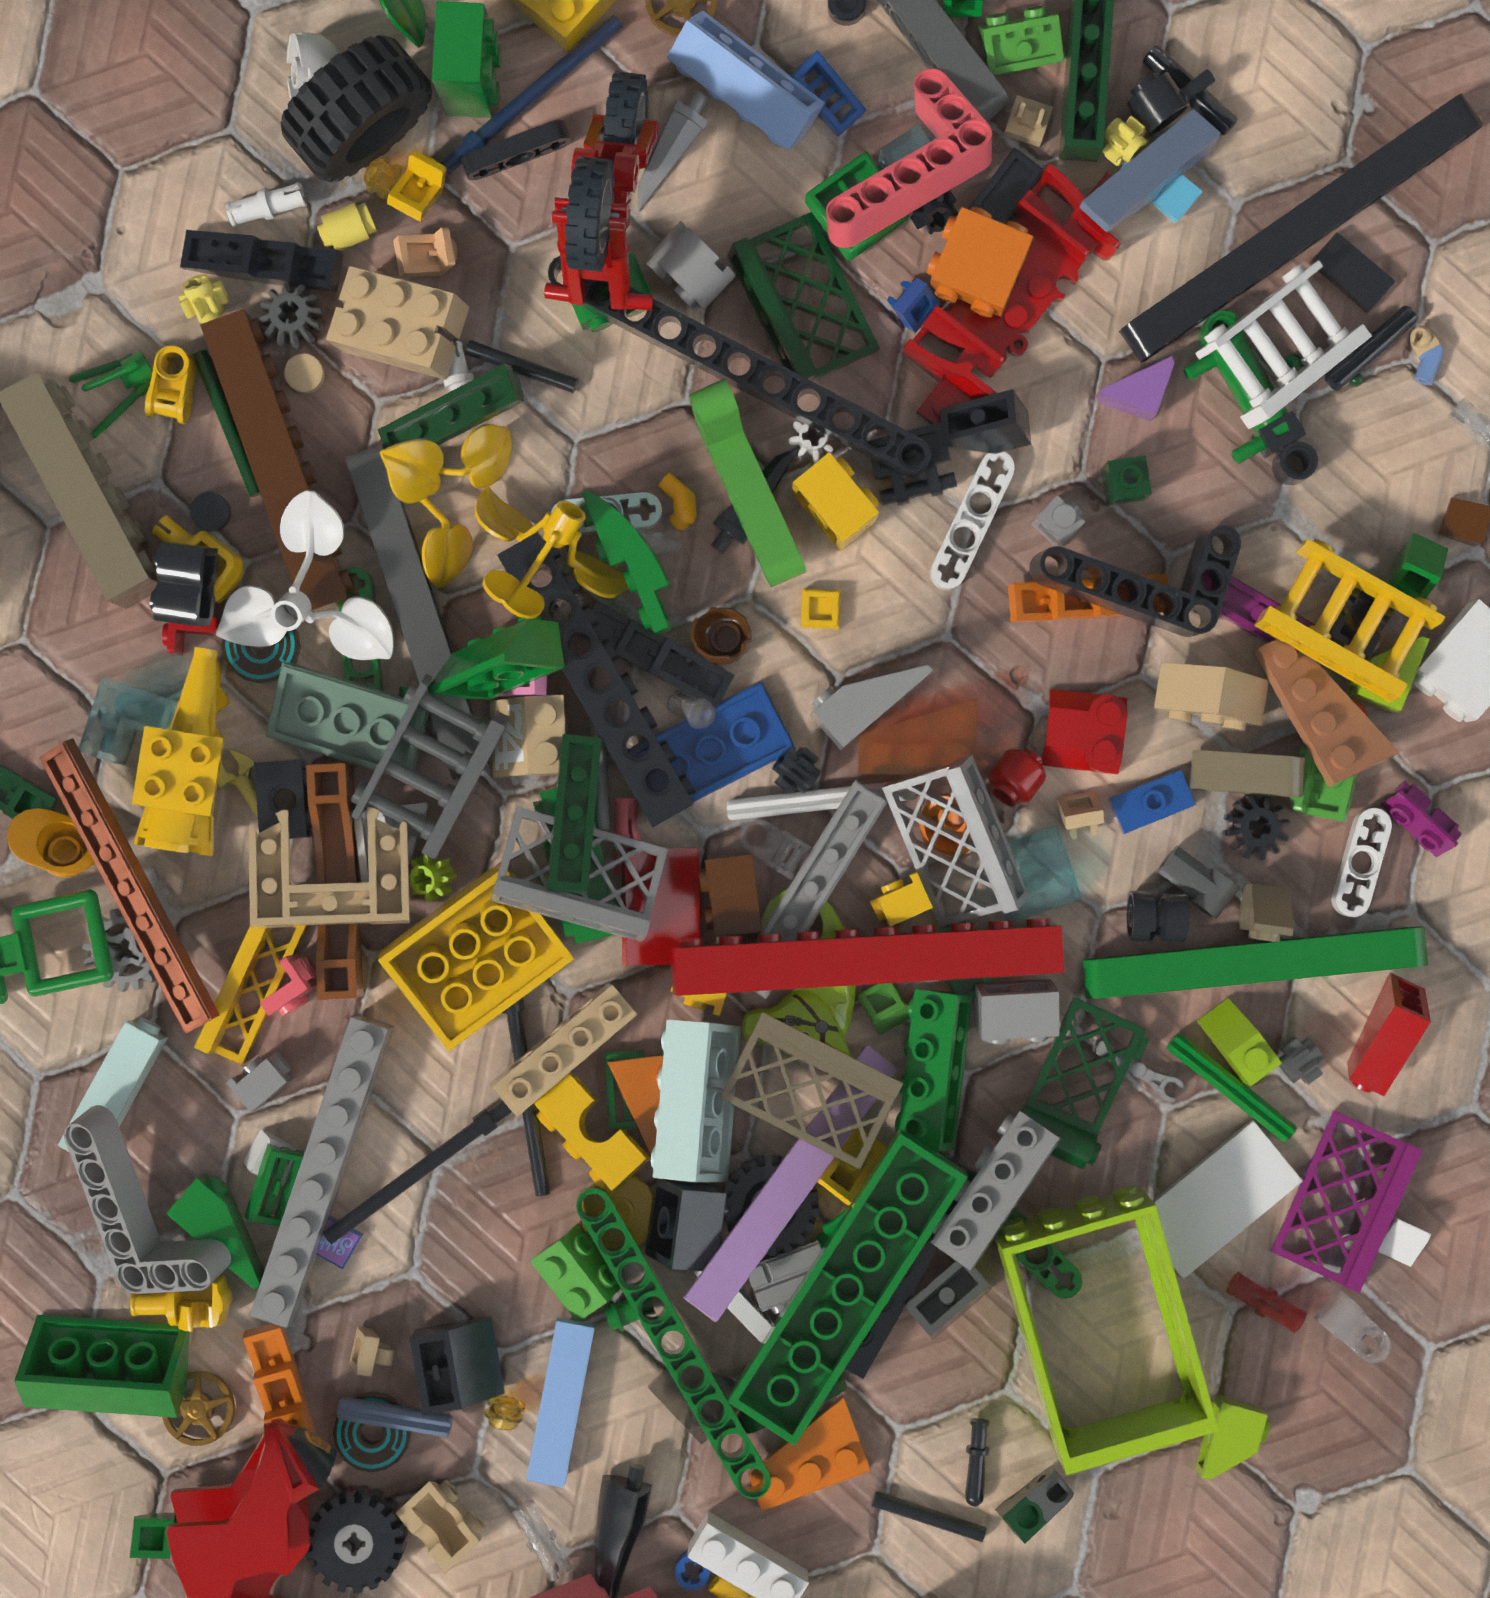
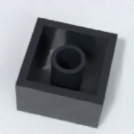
M655 1178L645 1254L673 1270L703 1271L723 1243L721 1239L722 1224L726 1221L729 1210L726 1199L727 1193L703 1182Z

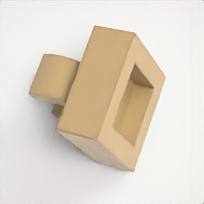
M1017 95L1003 136L1040 147L1053 107Z
M1095 791L1057 798L1059 814L1072 839H1077V828L1089 826L1092 836L1098 834V824L1105 822L1103 808Z
M357 1326L349 1365L356 1375L371 1377L374 1363L385 1366L392 1365L395 1350L390 1349V1344L379 1342L380 1338L372 1328Z

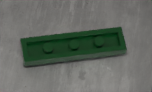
M502 364L377 430L384 449L415 439L429 440L440 445L524 402L511 365Z
M562 734L547 882L548 891L587 894L602 738Z

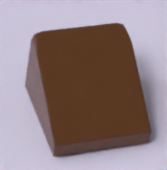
M1450 498L1438 535L1473 547L1482 544L1490 523V506Z

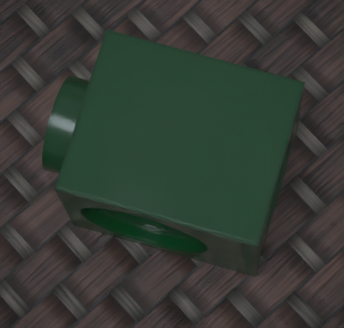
M1146 455L1107 461L1101 468L1107 506L1144 501L1152 494Z

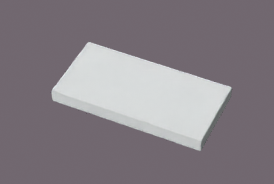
M1253 1120L1246 1123L1152 1200L1158 1210L1173 1268L1182 1279L1191 1274L1303 1182Z

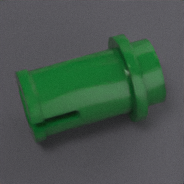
M650 1297L644 1300L642 1304V1312L647 1316L656 1314ZM628 1300L614 1304L612 1301L610 1302V1307L604 1309L612 1331L618 1328L620 1331H624L623 1326L639 1320Z

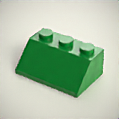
M541 616L533 619L520 617L518 623L511 627L494 629L492 631L493 635L487 638H479L467 642V647L452 653L427 687L428 693L433 696L489 701L565 668L558 622L542 620Z

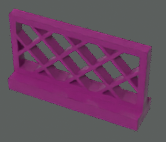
M1333 1110L1302 1178L1303 1182L1298 1187L1270 1251L1360 1294L1423 1150ZM1340 1121L1353 1127L1359 1143L1337 1150L1331 1136L1337 1122ZM1359 1130L1373 1136V1138L1363 1141ZM1382 1140L1395 1146L1389 1162L1373 1167L1365 1147L1366 1145ZM1329 1142L1332 1153L1323 1155ZM1361 1147L1369 1169L1347 1176L1339 1155ZM1335 1157L1343 1178L1321 1186L1316 1173L1318 1164L1321 1161ZM1385 1169L1379 1182L1376 1171ZM1371 1174L1377 1189L1373 1197L1358 1202L1350 1181ZM1313 1178L1317 1187L1307 1191ZM1345 1183L1353 1204L1331 1211L1323 1190ZM1319 1192L1327 1214L1305 1221L1300 1208L1304 1197ZM1369 1204L1365 1216L1363 1217L1360 1207ZM1355 1209L1361 1225L1357 1233L1342 1238L1334 1216ZM1298 1213L1301 1223L1291 1226ZM1329 1218L1337 1240L1316 1247L1308 1226ZM1304 1228L1312 1249L1295 1254L1282 1248V1245L1289 1232ZM1353 1240L1349 1252H1347L1344 1243ZM1340 1244L1345 1261L1338 1274L1323 1266L1318 1252ZM1314 1254L1317 1264L1303 1257Z

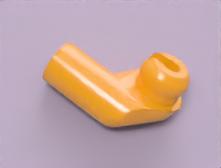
M669 472L661 480L658 488L673 500L674 513L670 516L671 525L678 530H685L689 524L694 523L697 517L696 496L686 485Z

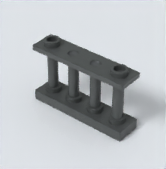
M425 674L420 684L412 681L402 702L409 705L369 783L360 781L350 801L357 804L351 817L357 820L367 805L380 810L379 812L400 823L402 821L406 822L408 827L422 833L420 837L426 840L421 853L436 859L506 728L510 717L495 710L491 720L484 717L482 720L473 717L425 692L433 678ZM417 706L474 734L473 739L479 742L473 754L465 751L463 754L409 726L408 724ZM400 739L456 767L455 772L461 774L456 786L448 784L445 787L391 759ZM383 772L439 801L438 805L444 807L438 820L430 817L428 820L374 792Z

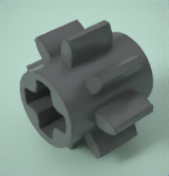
M1292 1036L1278 1046L1283 1053L1279 1057V1060L1282 1062L1279 1067L1292 1083L1301 1079L1309 1085L1323 1075L1318 1066L1326 1061L1325 1057L1309 1037L1300 1042L1297 1037Z

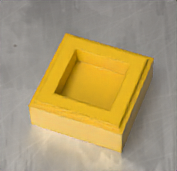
M802 589L800 628L839 630L841 590Z

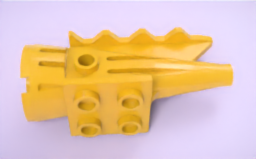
M200 647L194 648L193 658L170 730L144 726L132 804L145 806L134 838L135 845L213 856L214 817L212 813L225 740L216 727V714L227 707L230 702L229 697L221 687L222 671L221 662L217 661V650Z

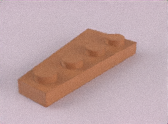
M1278 639L1255 650L1253 654L1329 788L1399 753L1317 661Z

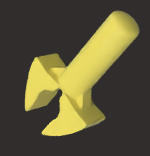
M230 750L234 759L238 761L239 776L230 773L221 759L218 785L221 788L227 784L236 785L258 818L256 787L250 779V771L254 768V763L256 762L243 753Z

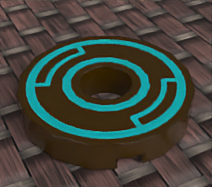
M297 629L287 631L284 637L279 642L271 645L270 651L263 656L255 655L251 646L222 639L223 656L230 669L244 680L259 684L276 682L279 679L282 663L291 662L296 664L301 648Z
M379 1392L359 1394L355 1397L356 1399L401 1406L392 1396ZM336 1417L333 1430L335 1448L342 1459L357 1470L366 1472L386 1470L399 1462L409 1447L412 1431L381 1427L383 1429L382 1439L373 1442L364 1437L362 1432L363 1423L339 1420Z

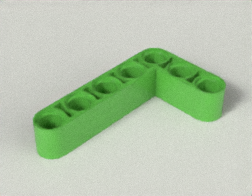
M724 378L688 394L700 435L769 586L772 588L806 573L802 557L743 431L739 409L728 382Z

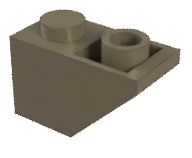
M1244 883L1238 929L1249 930L1248 938L1280 942L1281 935L1293 936L1294 926L1290 889Z

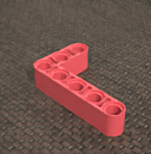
M935 68L925 69L918 73L914 79L915 111L918 117L935 135L936 139L836 196L828 203L826 207L828 236L835 246L850 248L985 170L991 164L992 129L990 125L941 70Z

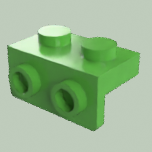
M1303 743L1299 757L1306 758L1303 795L1301 798L1290 797L1291 803H1294L1293 810L1303 815L1347 823L1357 775L1329 788Z
M578 1224L530 1261L576 1321L582 1320L606 1304L621 1289L600 1251Z

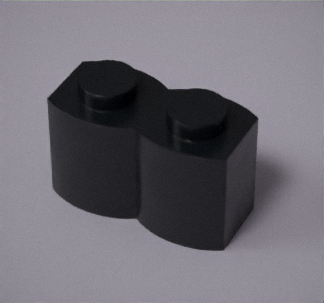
M169 542L161 543L160 549L154 557V569L157 572L158 582L150 596V608L153 611L155 621L191 626H210L214 612V585L217 578L219 561L218 548Z

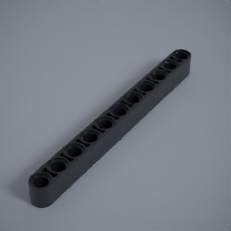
M1462 93L1455 96L1126 324L1119 333L1140 363H1143L1460 144L1484 124Z
M558 256L549 264L548 278L553 284L563 285L557 282V276L562 271L561 259ZM584 279L586 299L584 305H579L584 309L720 380L725 378L728 384L902 475L915 477L922 474L928 467L931 450L927 442L922 438L654 298L652 311L647 310L645 316L639 321L629 320L625 316L627 309H611L610 298L604 303H597L591 299L592 292L600 286L609 288L608 281ZM632 287L629 290V293L644 294ZM668 322L677 323L681 327L680 334L674 339L662 337L660 329L664 324ZM702 340L713 342L716 346L714 353L709 357L698 356L694 352L698 342ZM736 358L746 359L751 365L749 371L744 375H734L728 369L732 360ZM770 376H778L784 380L785 387L781 392L772 394L764 389V381ZM804 394H813L818 398L820 404L816 410L806 412L798 406V399ZM839 412H847L852 415L854 424L847 430H840L834 426L832 418ZM873 430H882L887 434L889 442L882 448H875L868 443L867 435ZM907 448H916L921 451L923 462L918 466H909L904 463L902 452Z

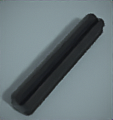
M1158 45L1154 46L1143 59L1144 65L1153 73L1156 72L1158 76L1168 72L1179 88L1194 79L1191 74ZM1207 89L1189 101L1191 103L1190 107L1213 125L1221 135L1227 134L1237 123V117Z
M1409 306L1400 308L1371 334L1372 337L1325 375L1326 383L1333 390L1339 391L1412 327L1418 320L1417 314Z

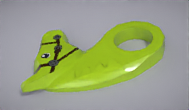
M784 890L768 902L761 918L762 930L787 890ZM826 901L819 913L823 923L820 938L835 937V930L845 928L832 906ZM856 985L795 989L779 1003L769 1008L748 1010L743 1017L741 1026L743 1036L747 1041L749 1040L763 1012L850 1056L846 1035L855 1004ZM760 1039L756 1042V1045L773 1047Z

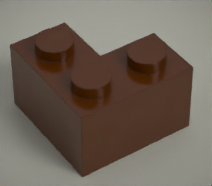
M752 854L705 860L706 868L699 869L701 892L709 891L711 906L704 907L707 930L715 929V937L762 932Z

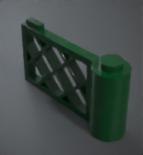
M1074 996L1059 1027V1036H1055L1030 1094L1020 1111L1061 1139L1050 1156L1084 1169L1087 1164L1094 1165L1101 1150V1144L1097 1142L1098 1134L1133 1057L1138 1060L1141 1059L1149 1038L1143 1036L1146 1030L1144 1027ZM1078 1008L1093 1014L1098 1029L1079 1036L1076 1035L1072 1021ZM1100 1018H1103L1112 1023L1102 1026ZM1120 1026L1134 1032L1127 1047L1112 1052L1105 1032ZM1068 1030H1070L1072 1038L1064 1041ZM1101 1034L1108 1054L1087 1062L1079 1042ZM1075 1044L1082 1064L1061 1071L1056 1060L1059 1050ZM1123 1055L1118 1066L1115 1058ZM1111 1060L1115 1070L1112 1081L1096 1087L1089 1067ZM1054 1065L1056 1074L1048 1076L1052 1066ZM1085 1069L1092 1089L1071 1097L1063 1077ZM1059 1079L1066 1099L1054 1104L1038 1099L1045 1084ZM1107 1090V1093L1102 1101L1099 1093ZM1095 1095L1099 1110L1092 1123L1078 1117L1073 1103ZM1069 1105L1072 1113L1060 1108Z

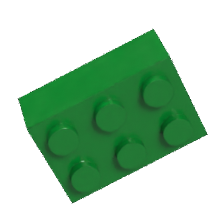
M436 1L432 82L446 116L492 118V106H499L500 85L499 82H496V71L494 69L501 68L502 45L498 44V31H494V18H488L484 3Z

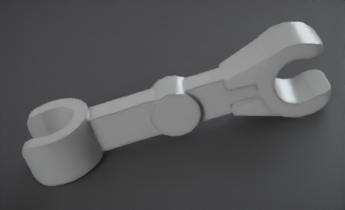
M1098 1039L1092 1051L1102 1057L1107 1055L1108 1052L1103 1040ZM1110 1045L1112 1052L1119 1050L1116 1047ZM1123 1055L1115 1058L1118 1066ZM1133 1059L1127 1070L1134 1077L1146 1081L1167 1102H1175L1174 1098L1166 1095L1164 1092L1167 1083L1174 1082L1176 1085L1184 1087L1180 1079L1172 1075L1153 1072L1145 1067L1143 1063Z

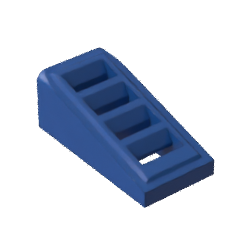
M818 50L789 75L814 95L816 94L813 91L823 81H826L830 86L817 96L824 102L835 92L840 96L829 108L824 105L818 114V117L837 136H840L867 111ZM814 69L819 75L807 84L803 78ZM847 103L851 109L837 121L833 115Z

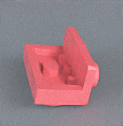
M299 953L285 956L279 960L292 981L260 1002L268 1016L280 1012L284 1017L287 1014L294 1013L309 1002L306 995L317 988L315 964L308 956L302 958Z

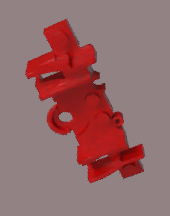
M1048 164L1044 169L1038 183L1021 198L1013 213L1020 219L1017 223L1027 228V234L1034 237L1002 316L1000 317L996 314H993L992 317L982 316L971 310V304L957 299L956 303H953L946 312L939 306H935L932 313L922 324L913 340L909 339L904 346L902 354L939 382L916 411L929 424L941 422L940 409L997 394L996 391L975 376L972 371L977 368L991 378L994 377L1007 359L1006 349L1014 357L1022 356L1028 347V341L1024 336L1018 334L1029 333L1052 302L1063 301L1065 294L1057 289V281L1068 279L1072 284H1076L1079 279L1078 270L1092 252L1102 260L1108 261L1114 256L1121 245L1118 239L1109 232L1104 231L1079 208L1085 197L1052 164ZM1106 172L1088 196L1111 178L1112 175ZM1044 187H1047L1074 210L1063 226L1049 206L1038 197ZM929 333L936 339L954 347L961 354L953 363L928 352L919 344ZM1014 343H1020L1022 348L1016 349Z

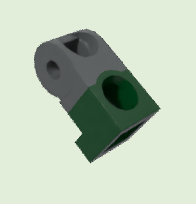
M1051 1467L1040 1473L1028 1487L1025 1486L1009 1501L1006 1499L995 1511L1012 1532L1026 1544L1070 1502L1074 1492L1056 1469Z

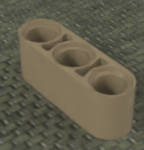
M1193 750L1190 789L1301 798L1303 795L1306 758Z

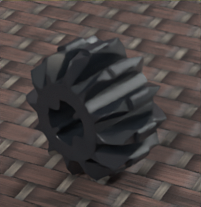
M1254 795L1246 796V807L1239 801L1232 803L1237 816L1225 814L1223 819L1226 822L1233 823V828L1222 831L1223 836L1235 835L1236 837L1230 843L1229 848L1237 850L1243 846L1241 857L1244 859H1249L1253 852H1255L1258 860H1265L1267 856L1266 848L1273 854L1279 853L1280 848L1275 839L1287 841L1289 838L1286 833L1279 831V827L1290 824L1289 819H1277V816L1284 809L1282 805H1275L1269 810L1271 798L1263 796L1258 803ZM1260 819L1261 822L1258 825H1263L1262 834L1252 836L1251 833L1254 830H1249V822Z

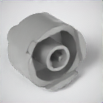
M682 221L650 252V259L646 263L667 286L673 281L678 285L674 291L694 312L700 307L704 310L736 277L734 272L728 266L725 267L719 261L720 258L689 227L687 228Z

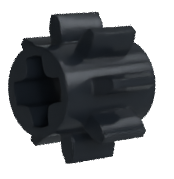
M951 190L913 211L910 218L917 229L925 226L929 235H932L933 232L944 231L949 217L958 215V211L953 205L957 200Z
M788 747L773 765L772 770L779 774L774 783L787 793L793 794L796 789L801 793H805L813 786L821 773L814 766L819 757L806 747H799L797 751Z

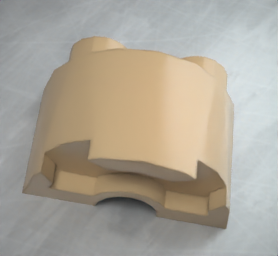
M447 1480L443 1481L440 1485L429 1481L395 1514L413 1535L421 1539L428 1549V1554L446 1574L481 1541L480 1533L486 1527L483 1520L474 1511L470 1510L467 1512L458 1501L461 1496L453 1484Z

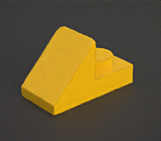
M858 1128L854 1129L841 1147L843 1152L857 1158L863 1146ZM875 1139L861 1169L834 1157L817 1182L844 1203L850 1205L887 1147Z

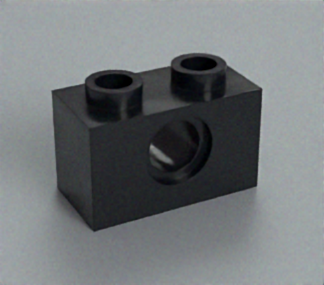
M300 759L254 763L259 833L280 822L275 813L281 810L277 808L275 799L280 791L289 789L296 795V804L289 810L290 839L309 838V830L312 829L309 807L307 806L306 768H304V761Z

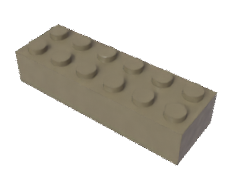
M36 371L1 390L0 403L106 600L127 609L151 596L158 582L157 572L154 569L155 554L150 555L143 544L148 541V538L137 520L132 522L125 510L130 507L126 496L119 487L114 488L107 475L111 474L112 471L101 453L96 454L89 443L94 439L91 431L82 419L77 420L71 408L75 406V402L64 385L60 387L54 378L48 379Z

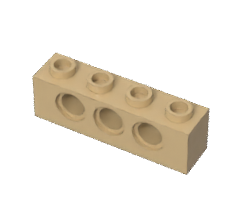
M607 983L490 1083V1086L515 1116L518 1117L632 1020L637 1013L612 984Z

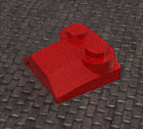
M1049 689V710L1041 766L1114 775L1119 774L1128 716L1127 698L1111 694L1100 695Z

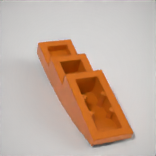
M1168 574L1141 575L1168 585ZM1094 578L1081 579L1084 586L1092 589ZM1037 582L1008 584L1011 623L1125 616L1042 586ZM1119 583L1117 587L1118 596L1127 602L1130 597L1129 589L1125 584ZM1155 596L1153 600L1154 609L1159 614L1164 613V601L1159 596Z
M270 1323L245 1330L243 1341L255 1371L253 1381L265 1411L264 1423L281 1418L287 1423L308 1429L316 1434L304 1388L284 1327Z

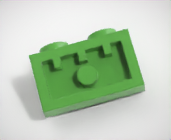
M1046 5L1025 8L1024 15L1009 18V13L989 15L986 17L987 23L977 25L978 33L982 36L985 65L993 75L1064 62L1059 14L1052 10H1047Z

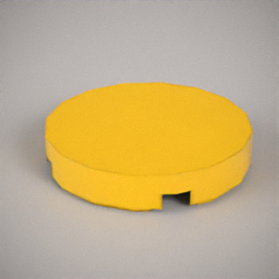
M633 1175L618 1190L611 1191L608 1186L604 1190L610 1196L639 1246L647 1239L653 1193L645 1182ZM590 1194L582 1202L583 1210L589 1215L599 1214L605 1206L604 1199L598 1194ZM582 1222L584 1230L586 1231L587 1235H589V1237L591 1238L589 1232L587 1231L585 1225ZM617 1228L606 1230L602 1236V1243L609 1249L620 1247L624 1241V1233Z

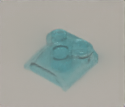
M1056 826L1008 842L1029 897L1019 910L1005 913V920L1014 922L1081 899L1074 871Z

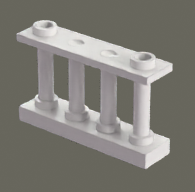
M1319 260L1307 268H1304L1300 263L1282 276L1285 284L1228 328L1221 324L1204 337L1207 344L1195 353L1200 360L1217 349L1251 397L1249 403L1252 408L1240 416L1248 429L1271 418L1372 337L1364 324L1351 331H1348L1346 326L1341 328L1308 281L1310 276L1323 267ZM1294 289L1327 334L1328 338L1326 341L1329 346L1326 349L1322 350L1321 347L1316 348L1283 302L1282 298ZM1268 309L1303 357L1300 361L1304 366L1298 371L1295 367L1290 369L1256 320ZM1242 329L1277 377L1275 382L1278 387L1272 392L1269 388H1263L1230 341Z

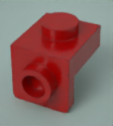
M212 617L210 626L164 623L162 629L163 646H167V653L183 656L185 633L216 635L221 619Z

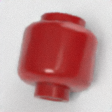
M1024 748L1023 751L1018 749L1006 750L991 769L988 776L991 785L990 791L994 797L1011 807L1016 804H1028L1046 779L1045 770L1041 766L1043 762L1041 757L1027 748Z

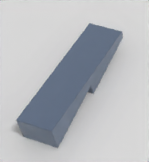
M1192 109L1085 198L1079 208L1104 231L1109 232L1155 200L1162 187L1209 156L1221 133L1196 110Z

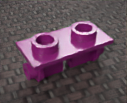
M1403 781L1394 790L1396 794L1380 804L1396 823L1409 831L1418 840L1419 844L1425 850L1430 851L1435 857L1440 856L1459 844L1457 840L1462 835L1458 830L1459 825L1439 807L1434 809L1430 815L1425 812L1432 801L1414 783L1409 785L1406 781Z

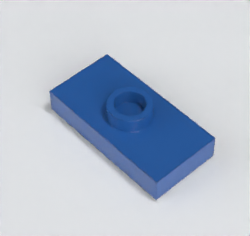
M1182 769L1108 798L1122 834L1196 805Z

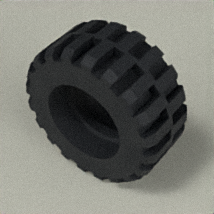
M376 35L375 38L370 36L363 39L359 44L354 43L347 47V50L343 53L335 55L323 68L320 67L313 74L314 76L298 89L297 95L292 97L287 104L288 109L283 111L281 131L284 139L317 178L327 182L341 181L346 176L351 177L357 174L360 169L370 166L374 163V160L386 154L396 142H399L406 136L407 131L416 125L418 118L427 110V104L431 102V82L396 39L384 35Z

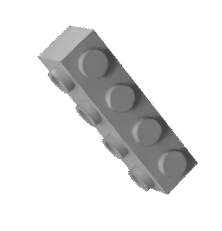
M1019 1111L1016 1117L1009 1114L997 1131V1134L1002 1138L994 1150L987 1146L975 1164V1167L980 1169L972 1182L965 1181L954 1198L958 1203L950 1215L946 1213L943 1215L932 1232L935 1234V1237L931 1243L970 1271L974 1269L1061 1140L1021 1111Z

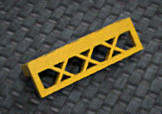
M294 925L293 927L296 930L290 943L277 948L271 935L273 928L249 927L214 1003L220 1016L205 1023L194 1046L195 1049L206 1054L215 1052L236 1063L245 1064L267 1013L260 1006L257 1014L244 1018L239 1006L242 994L256 990L259 1000L262 1002L279 989L286 971L279 962L278 952L286 949L283 958L295 954L308 925ZM267 942L270 950L262 953ZM272 955L277 967L275 976L270 980L260 983L255 966L258 959ZM251 977L254 986L246 988L247 983ZM270 984L266 995H264L262 987ZM235 1012L238 1021L230 1023V1020ZM254 1019L250 1030H248L246 1022ZM240 1025L245 1038L239 1053L220 1045L226 1029Z

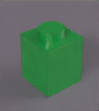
M1413 532L1395 557L1388 584L1414 599L1417 597L1426 599L1442 577L1448 548Z

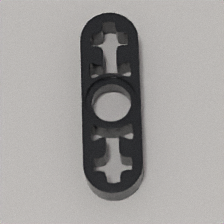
M555 120L471 151L461 158V163L468 180H479L560 150L567 146L572 139L565 121Z

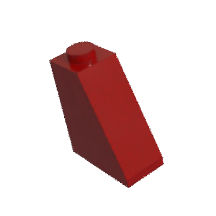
M1391 972L1389 973L1347 1062L1349 1080L1358 1089L1367 1093L1373 1091L1382 1096L1386 1095L1431 1023L1424 988Z

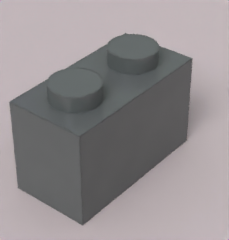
M956 1261L909 1301L905 1307L931 1339L934 1340L991 1290V1287L975 1267L970 1271Z

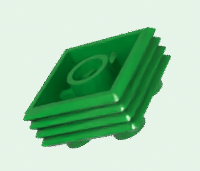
M867 151L858 155L806 193V205L827 234L826 207L828 203L836 196L881 171ZM910 214L850 248L838 247L846 260L851 261L907 221Z

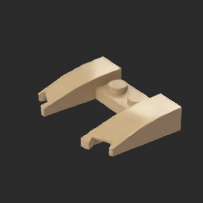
M373 807L367 808L369 882L291 885L289 811L281 810L275 813L280 822L260 833L256 832L253 825L248 827L250 926L252 928L292 927L294 925L410 923L407 823L402 821L400 828L397 829L377 820L380 810Z

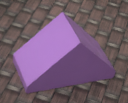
M1172 356L1102 388L1096 397L1101 404L1151 421L1158 412L1175 362Z

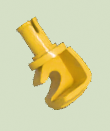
M168 515L162 517L159 522L170 530L171 533H166L157 525L152 530V535L162 542L218 548L219 561L217 578L214 585L215 602L219 604L226 600L243 577V559L206 531H200L192 536Z
M221 1273L206 1289L200 1291L131 1293L130 1312L132 1316L165 1315L170 1326H178L183 1331L193 1332V1328L196 1327L210 1329L225 1323L229 1309L232 1306L233 1295L225 1274Z

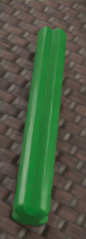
M1177 1033L1171 1038L1166 1046L1169 1052L1278 1139L1287 1142L1294 1135L1297 1129L1294 1123L1185 1036Z

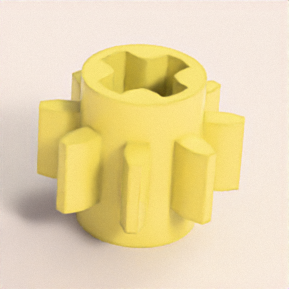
M1130 116L1126 123L1120 118L1113 120L1105 129L1104 144L1106 146L1102 151L1104 156L1117 167H1119L1123 160L1129 163L1148 147L1149 141L1144 138L1147 133L1145 126L1133 116Z
M201 274L188 279L182 285L184 293L178 297L187 319L196 315L200 323H205L224 314L225 308L223 304L228 303L229 300L220 279L211 282L208 275Z

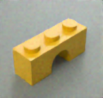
M570 1072L534 1103L540 1110L536 1116L549 1131L553 1132L555 1129L559 1131L566 1139L562 1143L563 1147L575 1160L578 1161L581 1158L585 1160L592 1168L588 1172L589 1176L601 1189L604 1190L608 1186L611 1191L618 1190L651 1157L626 1129H620L605 1142H598L588 1134L585 1126L586 1116L600 1100L574 1072Z

